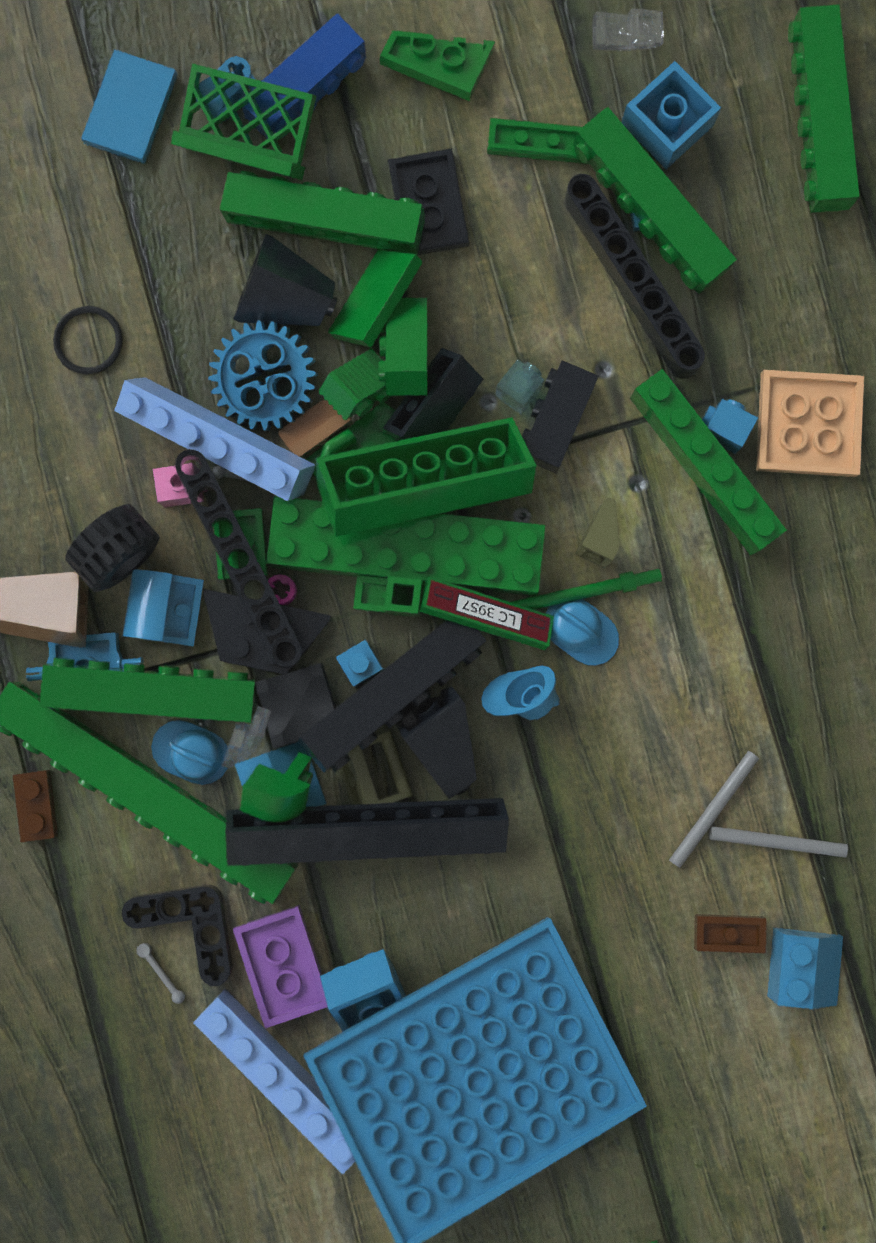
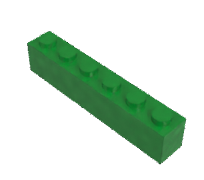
M840 4L800 7L794 21L789 24L788 40L789 43H793L794 54L791 59V71L797 77L794 101L795 105L800 107L797 131L799 138H803L804 146L801 152V167L803 170L806 169L807 181L804 185L805 201H809L810 213L850 210L860 196Z
M608 106L577 131L573 146L578 158L583 163L588 162L595 170L599 183L604 188L611 189L617 197L618 205L625 213L632 214L633 212L640 220L638 227L641 233L648 239L652 238L659 246L662 258L667 263L675 265L681 273L682 281L688 288L695 289L700 294L732 267L737 260Z
M240 171L239 174L228 172L219 209L227 223L415 254L417 256L425 223L423 205L410 198H400L399 200L387 199L384 195L375 192H369L367 195L357 194L345 187H336L334 190L322 188L319 184L309 181L298 184L279 176H273L271 179L262 178L249 171Z
M663 369L635 388L630 400L750 556L762 550L787 531Z
M53 658V663L43 665L39 707L251 723L255 679H248L249 673L228 671V677L214 676V670L194 669L193 674L179 673L180 667L159 666V671H145L144 664L124 663V669L110 668V662L89 660L88 666L74 665L75 659Z

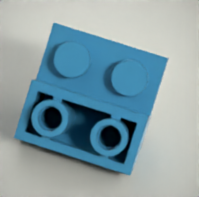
M133 570L122 636L194 646L204 580L157 571Z

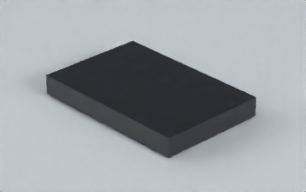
M452 148L388 159L394 199L410 198L423 205L425 223L418 255L469 247L468 232Z

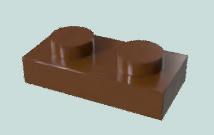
M50 770L13 775L20 843L58 837Z
M695 914L694 949L696 951L766 953V918L763 916Z

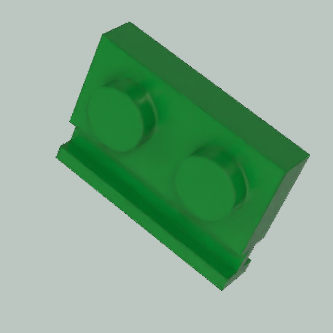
M263 509L232 511L264 575L269 576L268 564H266L267 551ZM219 521L214 525V533L220 538L228 537L233 531L231 524L227 521ZM241 551L233 552L228 559L229 564L235 569L244 568L249 562L247 555ZM216 552L218 579H230Z

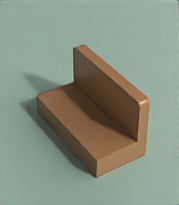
M323 399L306 411L305 414L296 418L294 423H289L281 429L278 435L292 453L306 459L324 446L327 441L350 427L353 422L351 418L343 420L342 415H338L337 410H333V406L329 405L328 400Z

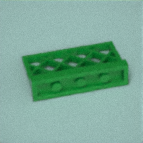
M192 63L179 132L173 130L171 144L303 181L305 167L301 166L316 96ZM201 74L210 76L216 87L204 97L199 90ZM219 78L226 81L221 84ZM235 83H239L246 96L232 105L225 90ZM248 86L255 87L256 89L250 91ZM264 91H270L276 104L262 113L255 98ZM278 94L285 95L286 97L280 99ZM220 95L227 110L214 118L207 104ZM296 98L305 100L302 115L292 121L285 106ZM250 102L257 117L243 126L237 111ZM202 108L209 123L199 130L192 129L193 114ZM280 110L287 125L273 134L266 119ZM231 116L238 131L229 138H225L218 125ZM261 124L268 139L255 146L248 132ZM213 129L216 135L208 132ZM289 132L292 133L296 140L293 156L283 153L277 142ZM243 137L245 143L237 140ZM272 145L275 151L266 148Z

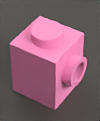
M194 463L182 465V471L186 475L193 476L200 471ZM175 466L153 469L157 502L163 507L191 504L178 478ZM207 490L202 491L198 495V502H204L203 492H206Z

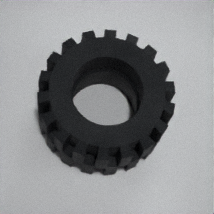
M126 504L107 511L90 523L72 542L66 553L65 560L94 592H100L117 585L131 575L133 570L138 569L153 553L160 537L131 504Z

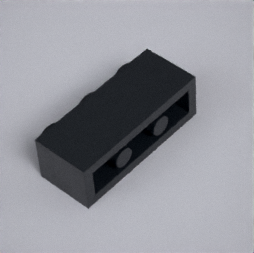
M441 348L428 366L427 395H407L383 429L396 441L446 431L455 421L456 416L467 401L475 394L476 389L484 379L462 355Z
M563 360L558 370L551 368L544 387L549 388L545 400L538 398L531 417L536 419L532 430L525 428L522 434L537 466L557 474L597 382L598 375Z

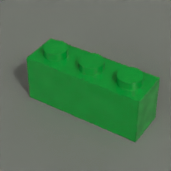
M401 298L381 333H386V336H380V357H385V361H379V382L386 381V396L427 395V298Z

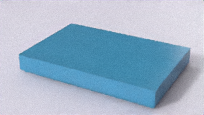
M114 49L81 138L83 143L145 164L177 78L176 70Z

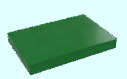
M378 249L328 333L338 340L372 347L423 261L415 254Z

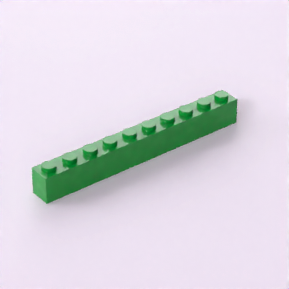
M9 681L0 695L1 733L8 736L14 734L24 740L21 744L24 748L37 755L42 752L51 758L49 763L61 772L68 773V771H71L80 777L78 780L80 785L93 792L98 789L108 796L106 801L119 810L127 808L136 814L134 819L148 829H152L153 826L164 833L163 839L178 848L183 845L192 851L191 857L204 866L212 864L221 870L219 875L233 885H237L239 882L250 889L248 892L249 896L262 904L268 901L273 904L299 866L297 863L227 866L226 817L64 710L39 707L40 695L21 682Z

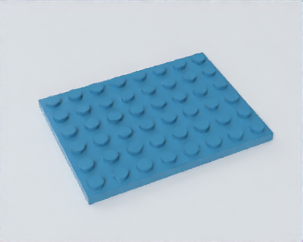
M548 917L303 1054L396 1243H422L647 1107L551 918Z

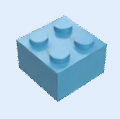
M674 61L626 105L622 124L667 169L714 126L721 107Z

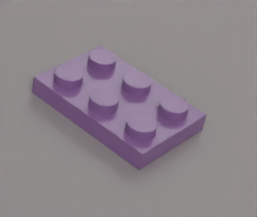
M300 905L233 928L265 1028L328 1007L320 978L322 972Z

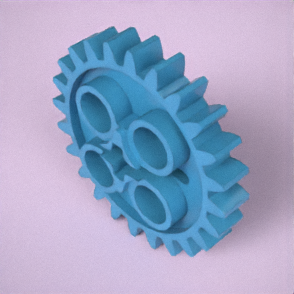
M257 320L256 330H253L250 324L244 323L243 334L236 329H232L231 332L234 340L230 341L222 338L221 341L226 347L225 350L214 349L213 351L220 357L219 362L209 363V366L217 369V374L209 376L208 379L218 382V387L211 390V393L222 395L217 406H229L226 413L227 417L231 418L239 414L237 418L238 425H244L249 419L250 429L256 430L259 422H261L263 430L270 431L271 422L273 421L277 429L283 428V418L290 423L295 422L294 411L305 414L304 408L300 405L302 401L313 402L306 393L307 390H317L315 385L309 383V378L318 376V373L308 368L316 360L309 357L305 358L304 355L310 349L308 345L297 346L301 340L300 335L296 334L290 339L288 338L290 328L284 326L278 333L277 323L272 321L267 330L264 323L260 320ZM278 346L281 350V358L277 363L270 364L267 360V352L271 347ZM242 356H246L250 363L249 369L246 373L239 374L236 370V362ZM286 365L291 366V370L288 372L266 377V384L261 381H252L239 388L236 386L238 381L260 376L261 369L273 372ZM283 378H288L292 389L287 396L282 397L277 391V385ZM256 388L260 393V401L257 405L251 407L246 401V395L249 390Z

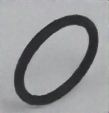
M93 306L78 307L65 314L58 322L53 337L54 350L61 363L71 371L87 375L99 373L110 367L118 358L123 342L122 331L116 319L106 310ZM84 313H93L104 317L112 325L116 337L115 348L110 357L102 364L88 368L79 367L71 363L63 354L60 344L61 333L64 326L73 317Z

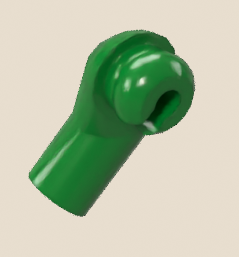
M346 429L327 441L320 457L342 453L356 444V438L352 431Z

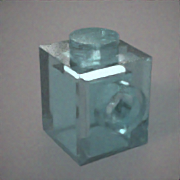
M517 359L497 384L495 395L522 415L542 389L544 379L541 377L542 373L529 362L524 364Z

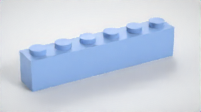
M146 377L124 380L114 410L115 412L188 450H197L207 460L286 501L304 495L316 466L315 464Z
M224 989L193 1023L343 1175L353 1165L355 1159L315 1079Z

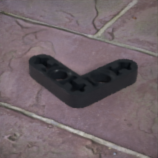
M205 884L138 895L129 899L124 904L122 918L127 926L131 928H145L192 920L201 979L209 986H219L230 977L233 964L223 897L217 887ZM203 892H206L210 898L214 897L215 902L209 905V910L205 909L204 904H199L191 907L193 913H188L189 901L200 899L203 896ZM186 894H190V899H189V901H188V898H187ZM168 897H175L181 903V911L176 916H171L164 910V901ZM152 899H156V912L143 915L141 921H139L137 915L131 914V910L137 905L136 903H139L140 908H149L155 905ZM214 926L219 930L220 939L218 943L208 944L203 940L202 931L204 927ZM222 948L223 953L219 952L216 955L217 965L224 966L225 970L219 974V978H216L214 972H208V968L213 964L212 954L205 956L204 951L213 952Z

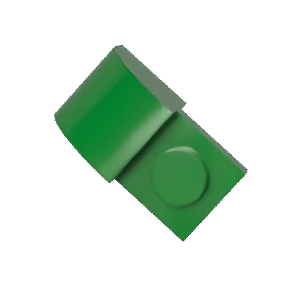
M357 575L353 609L388 613L389 615L420 616L419 607L424 581L422 579L395 576L379 578Z
M299 752L285 774L258 764L243 785L239 810L271 822L288 821L299 816L306 809L310 784L313 778V773L309 772L312 757Z

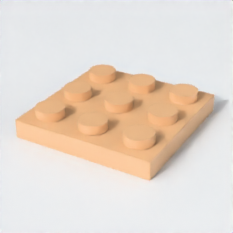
M763 370L760 375L756 471L845 477L859 476L864 376Z

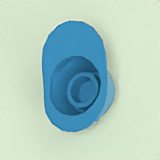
M581 599L548 607L546 614L554 616L550 640L575 660L585 665L597 666L606 663L615 655L619 646V634L616 626L594 606Z
M542 665L500 675L492 680L484 689L481 698L482 706L487 713L494 716L517 714L528 720L539 719L545 716L552 707L560 704V699L554 688L556 683L555 673L550 667Z
M176 720L161 726L153 736L151 749L153 758L158 766L166 772L186 781L201 785L210 784L220 779L228 769L230 761L229 748L221 737L190 722Z

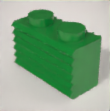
M372 348L351 361L349 360L338 369L336 368L334 371H331L319 389V394L323 395L324 400H328L329 405L333 406V410H337L338 415H342L343 420H347L355 414L362 417L374 406V402L378 401L380 404H383L391 397L386 396V381L379 382V361L383 360Z

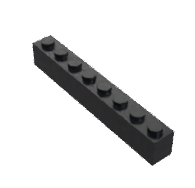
M503 798L307 806L296 818L282 822L262 820L239 809L226 810L227 866L506 852L509 817Z

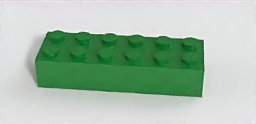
M513 417L318 457L316 458L317 487L334 534L337 537L531 494L536 463Z

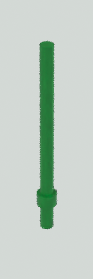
M659 568L633 574V571L618 574V578L510 602L536 610L621 590L622 593L636 591L639 586L661 582L662 575Z

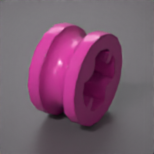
M274 575L268 580L272 590L277 589L274 585L280 581L283 585L290 586V592L286 591L288 596L284 599L279 595H275L280 605H288L296 597V584L286 575Z

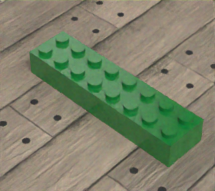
M274 496L266 564L271 568L351 577H357V575L379 578L395 576L422 579L424 582L428 577H432L471 590L536 596L539 592L545 525L436 514L336 537L323 501L299 498L286 501L279 496Z

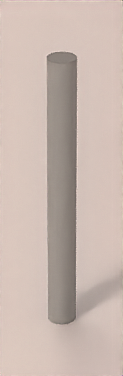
M750 751L745 754L671 856L669 861L677 867H682L759 760L755 754Z
M711 826L709 830V840L846 858L848 853V846L843 843Z

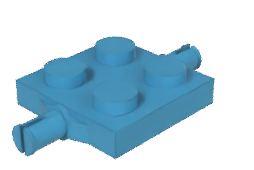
M119 633L86 635V647H74L48 642L49 657L47 663H53V658L75 659L74 665L88 666L89 660L108 661L110 662V668L124 669V663H144L142 657L123 659L120 653ZM43 666L27 667L26 673H40L37 675H26L27 681L42 680Z

